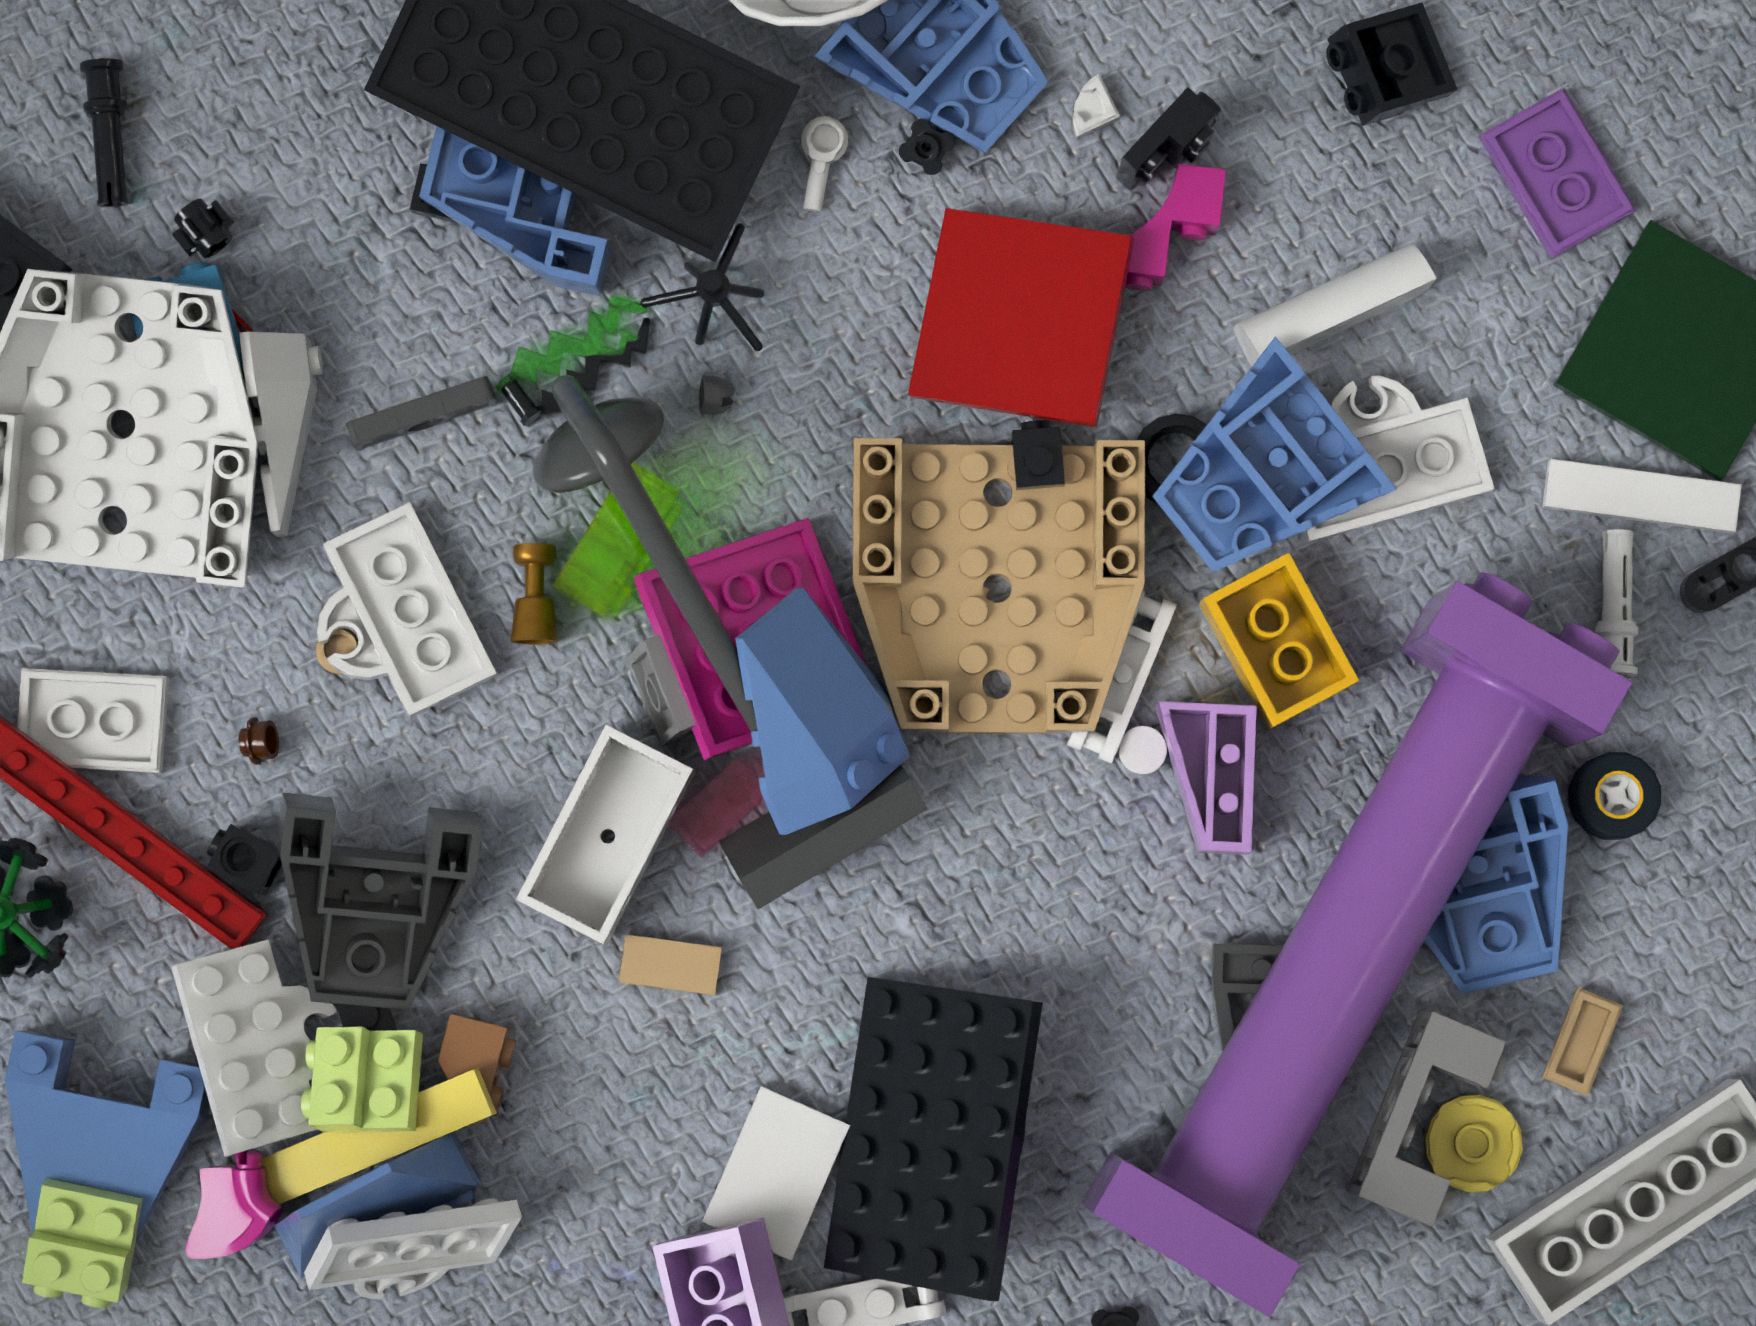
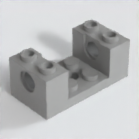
M1418 1011L1346 1192L1433 1227L1436 1218L1443 1220L1453 1198V1193L1448 1191L1451 1180L1396 1158L1399 1149L1406 1151L1412 1141L1417 1124L1410 1120L1417 1103L1425 1105L1435 1082V1078L1429 1076L1430 1070L1433 1069L1471 1086L1477 1087L1479 1085L1488 1088L1491 1080L1498 1082L1505 1070L1508 1061V1054L1503 1053L1506 1041L1436 1012Z

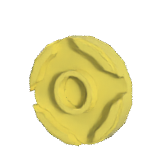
M1482 1095L1457 1096L1441 1104L1429 1118L1424 1134L1425 1157L1434 1174L1451 1180L1449 1186L1466 1192L1489 1191L1503 1183L1517 1169L1523 1151L1521 1129L1516 1119L1499 1101Z

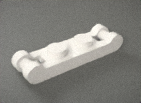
M1144 590L1142 591L1099 717L1112 723L1107 736L1096 731L1071 732L1067 742V746L1080 751L1084 747L1099 753L1098 759L1110 764L1113 762L1177 606V604L1163 599L1162 603L1148 598L1144 596L1146 592ZM1137 614L1154 620L1150 632L1132 625Z
M876 1278L783 1297L790 1326H794L792 1312L806 1309L809 1326H895L947 1315L945 1301L939 1300L936 1290L917 1287L920 1304L905 1306L902 1289L912 1287L911 1285Z

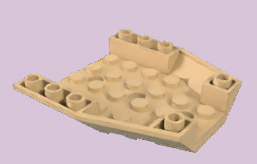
M854 438L853 586L901 730L958 734H1054L1095 731L1145 585V440H1096L1094 446L1062 445L1064 487L1016 490L1013 445L902 444V438ZM993 481H1001L1007 484L1011 490L1010 501L1001 507H995L987 503L983 495L987 484ZM1001 576L1009 582L1011 594L1005 601L997 603L986 598L983 592V584L988 578ZM991 672H1001L1010 680V691L1003 698H991L983 690V679Z

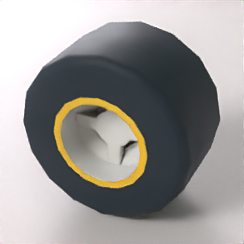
M1608 752L1586 761L1574 773L1568 788V806L1575 822L1586 833L1602 840H1622L1643 832L1656 819L1661 806V785L1655 771L1643 759L1627 752Z

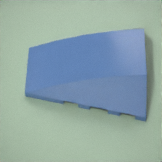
M888 0L864 15L843 21L813 56L818 61L918 117L927 119L931 124L943 131L950 132L954 137L983 153L987 152L1049 83L1016 30L1010 27L1001 13L1000 6L996 0Z
M1275 336L1152 497L1210 570L1215 572L1273 546L1277 542L1355 509L1368 501L1395 491L1397 488Z

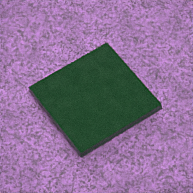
M1650 220L1644 227L1553 386L1718 481L1723 480L1756 423V280Z

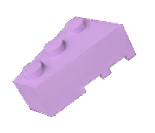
M1160 701L1155 705L1197 853L1247 855L1252 852L1257 706Z

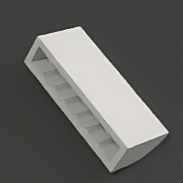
M1408 244L1237 323L1233 331L1252 367L1275 336L1289 354L1292 355L1426 293L1437 278L1420 250L1415 245Z

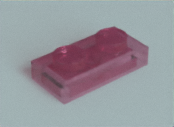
M738 756L670 819L669 824L702 858L764 800L760 791L758 776Z

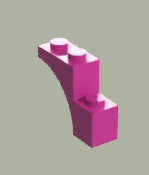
M1178 164L1172 189L1160 210L1143 227L1130 234L1134 238V244L1125 285L1126 288L1150 291L1153 289V285H1162L1166 273L1171 230L1179 231L1178 236L1180 238L1196 241L1206 240L1207 235H1216L1220 226L1226 169Z

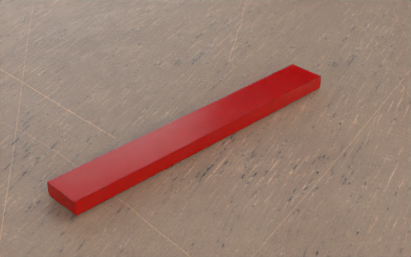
M0 715V779L230 949L243 947L248 943L268 916V912Z

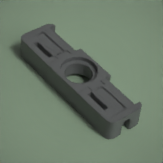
M484 376L351 420L346 423V427L353 447L360 451L366 447L402 435L406 436L489 406H496L498 402L488 376Z

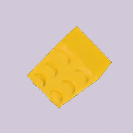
M1290 553L1204 597L1198 604L1252 704L1257 706L1256 711L1267 731L1359 681Z

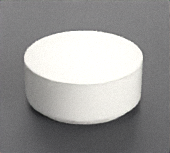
M1137 726L1128 730L1123 735L1118 748V757L1123 767L1137 775L1153 773L1161 767L1167 755V745L1164 737L1156 729L1148 726Z

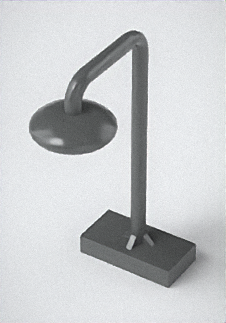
M571 375L559 376L552 385V394L567 421L561 424L549 436L540 449L533 466L535 483L543 490L564 493L579 490L605 480L749 730L757 729L753 701L745 700L737 647L631 465L633 461L646 452L660 435L664 423L661 407L649 399L633 397L610 399L594 405L575 377ZM900 765L850 810L787 835H780L770 812L720 840L719 843L756 908L760 909L928 809L912 780Z

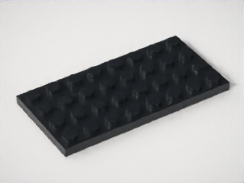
M406 0L364 91L716 262L800 86L626 0Z

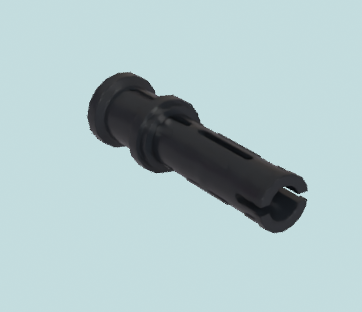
M112 58L91 59L80 63V72L86 75L88 100L83 103V109L86 116L92 119L98 193L97 206L113 207V203H117L118 207L128 205L120 116L125 115L124 111L127 109L126 101L121 99L119 72L123 70V61Z

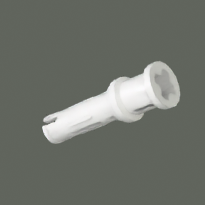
M1621 529L1607 530L1602 532V621L1597 622L1595 633L1611 642L1620 651L1610 669L1625 678L1638 676V667L1633 665V637L1638 636V627L1636 622L1632 621L1631 610L1634 532Z

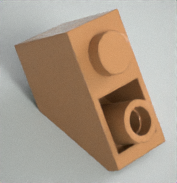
M456 1013L450 1014L438 1063L448 1080L479 1068L498 1114L504 1088L496 1085L501 1067L510 1068L517 1040L509 1038L512 1028ZM488 1117L476 1123H487Z

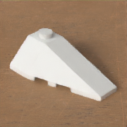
M242 332L239 333L247 396L252 397L254 407L260 408L261 416L255 417L254 425L259 442V453L267 457V464L261 465V479L270 532L277 537H284L288 535L317 393L316 375L323 374L321 351L319 346L312 347V342L309 338L301 333Z

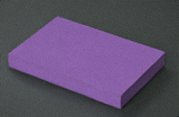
M1564 88L1482 133L1479 137L1551 260L1636 211Z

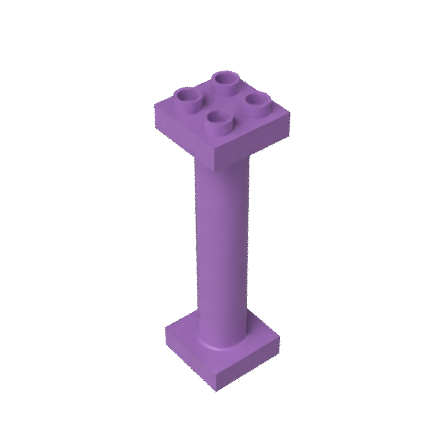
M1480 572L1474 584H1462L1459 581H1455L1429 600L1402 645L1400 652L1440 675L1157 1167L1152 1172H1144L1110 1152L1081 1202L1093 1214L1268 1317H1271L1301 1264L1260 1240L1258 1235L1259 1229L1542 734L1565 748L1603 735L1633 683L1610 669L1620 652L1615 645L1595 632L1571 622L1566 623L1560 634L1545 632L1523 619L1533 602L1532 599L1517 587L1489 573Z

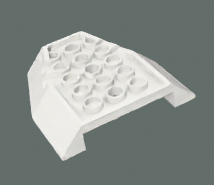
M27 269L0 332V561L21 558L196 578L198 583L246 587L259 442L223 291L181 283L88 273ZM128 313L137 315L143 323V333L134 342L126 340L119 331L120 320ZM118 410L129 412L135 420V429L127 438L115 434L111 427L112 416ZM110 506L119 507L126 514L127 525L121 533L109 531L103 523V514Z

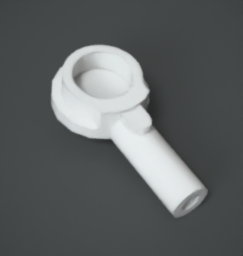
M829 116L817 117L811 120L804 127L801 135L803 151L811 159L803 209L811 212H822L830 164L838 161L845 154L848 147V134L845 127L837 119Z

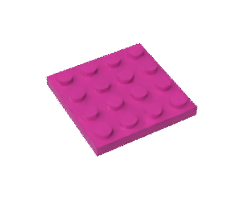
M809 518L685 558L735 646V638L795 588H804L865 662ZM656 568L635 576L633 580L654 634L661 635L696 724L691 729L704 761L752 744L751 731Z

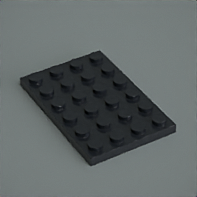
M867 977L845 1122L850 1127L842 1143L824 1268L987 1301H999L1042 1013V1002Z

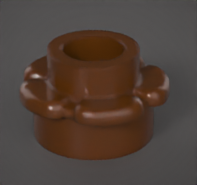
M252 717L247 722V728L240 730L238 737L240 751L244 757H249L253 764L260 765L265 760L277 757L279 736L277 728L272 721H258L257 717Z

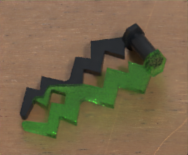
M611 295L607 318L589 310L588 329L585 338L578 339L551 330L547 355L519 346L511 373L499 381L496 386L497 391L503 393L521 418L520 422L523 426L529 427L543 415L562 413L551 392L542 390V405L535 406L518 381L523 379L537 384L536 369L559 377L562 355L565 352L585 358V374L567 369L566 375L575 377L584 390L595 391L601 362L606 361L631 368V351L646 354L650 326L649 318L643 319L637 337L622 329L619 350L602 345L603 333L617 336L619 311L645 314L647 307L644 308L640 303Z

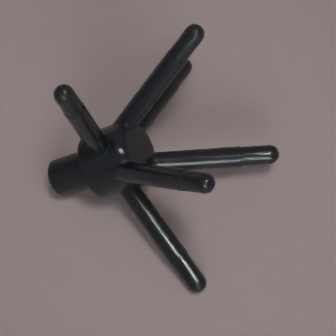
M742 223L736 225L716 270L703 272L692 262H685V270L697 279L695 287L643 298L640 301V305L646 308L698 296L700 301L703 302V307L695 338L697 345H702L705 341L713 307L721 306L753 349L761 351L763 348L762 343L730 302L729 296L734 294L762 298L764 291L759 288L731 284L725 275L745 230V226Z

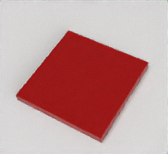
M945 208L908 395L916 399L1097 428L1134 238L1131 235Z

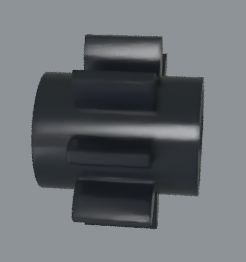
M202 198L196 199L183 207L174 218L179 229L172 233V236L190 257L198 251L203 258H210L224 249L232 239V235L227 228L234 224V221L217 200L208 206Z

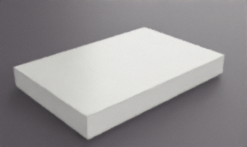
M22 668L17 728L73 769L162 774L169 677Z
M761 1086L702 1222L719 1228L764 1218L772 1253L792 1261L850 1125Z

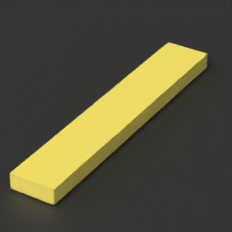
M479 1068L419 1092L415 1131L324 1132L262 1158L261 1165L265 1166L269 1194L280 1205L497 1114Z

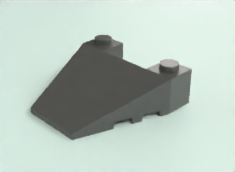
M282 793L277 845L311 1002L409 1010L436 956L435 952L447 928H450L456 916L458 905L467 887L470 888L477 874L483 825L477 812L429 807L422 854L332 845L336 816L332 797Z

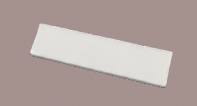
M1550 459L1547 464L1542 508L1733 534L1737 528L1742 484Z

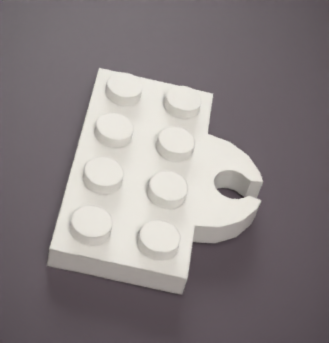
M1370 376L1369 388L1378 395L1380 408L1376 413L1365 414L1359 411L1355 405L1354 398L1357 387L1354 381L1345 385L1330 405L1397 490L1377 497L1355 509L1337 515L1304 531L1307 543L1494 491L1495 488L1468 398L1421 410L1413 393L1401 383L1383 376Z
M410 502L323 543V548L343 588L328 599L319 614L317 628L319 645L328 643L332 634L339 629L351 630L358 638V645L353 652L348 654L334 653L327 658V662L335 670L350 678L372 680L388 675L409 718L496 676L497 673Z
M269 940L172 966V972L224 1157L318 1130L308 1125L309 1118L304 1117L301 1109L302 1094L305 1089H311L309 1080L313 1076V1070L309 1069L306 1063V1047L311 1039L305 1034L304 1023L310 1015L324 1019L336 1013L337 1011L333 1004L311 1002L307 987L301 985L282 986Z
M485 1199L469 1207L453 1209L449 1205H441L419 1214L406 1215L404 1212H392L383 1215L377 1220L358 1222L357 1219L349 1218L337 1221L326 1229L304 1271L308 1289L314 1290L353 1284L355 1292L361 1297L382 1299L386 1295L384 1289L393 1284L397 1285L399 1296H403L431 1285L439 1280L449 1269L495 1263L522 1218L517 1200L499 1202L497 1199Z

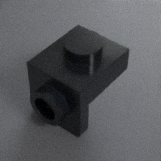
M1034 420L1021 423V430H1012L1011 443L1013 445L1016 490L1064 487L1065 479L1060 427H1049V421Z

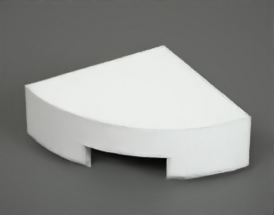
M1100 74L1094 76L1084 85L1074 103L1072 127L1076 140L1120 119V114Z

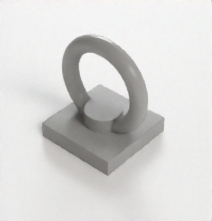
M658 634L644 639L626 658L662 747L679 741L696 724L661 635Z

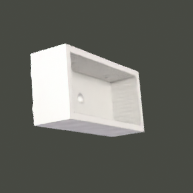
M605 725L516 900L604 945H608L696 773L694 769ZM608 829L612 830L615 834L614 841L609 844L604 843L601 839L603 831Z

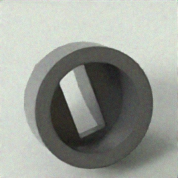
M702 375L699 390L700 414H721L731 408L733 400L730 396L734 395V389L726 379L718 376Z

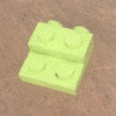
M318 1027L316 1040L308 1042L305 1054L307 1066L313 1070L311 1089H305L301 1098L302 1113L305 1118H309L308 1125L323 1132L415 1131L423 1034L417 1030L369 1031L364 1027Z
M47 1178L41 1186L35 1230L30 1235L22 1283L34 1285V1293L42 1297L56 1298L62 1296L63 1292L82 1295V1303L90 1307L105 1308L110 1306L111 1302L118 1303L128 1289L143 1198Z

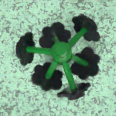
M18 838L0 841V860L10 865L7 876L5 869L0 866V976L4 978L12 976L15 968H22L29 964L31 954L29 949L25 947V943L38 954L25 973L28 978H31L36 973L39 974L41 971L48 974L55 968H58L67 953L63 949L64 943L69 937L66 933L56 935L44 946L18 923L20 914L30 912V919L34 926L38 928L48 927L50 930L56 931L61 929L63 920L70 918L73 913L72 901L66 895V885L61 881L54 882L47 875L36 878L34 890L27 894L26 903L16 904L14 900L10 899L21 866L37 870L38 866L45 867L48 862L46 857L36 853L37 847L34 844Z

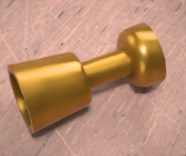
M544 543L516 544L513 546V559L517 565L525 567V597L515 600L510 642L523 645L558 643L554 601L552 598L544 597V567L550 566L555 562L556 546Z

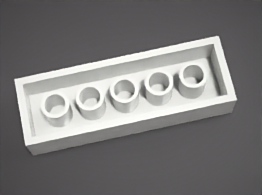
M1727 1078L1485 1237V1240L1538 1321L1548 1326L1756 1190V1102L1740 1079Z

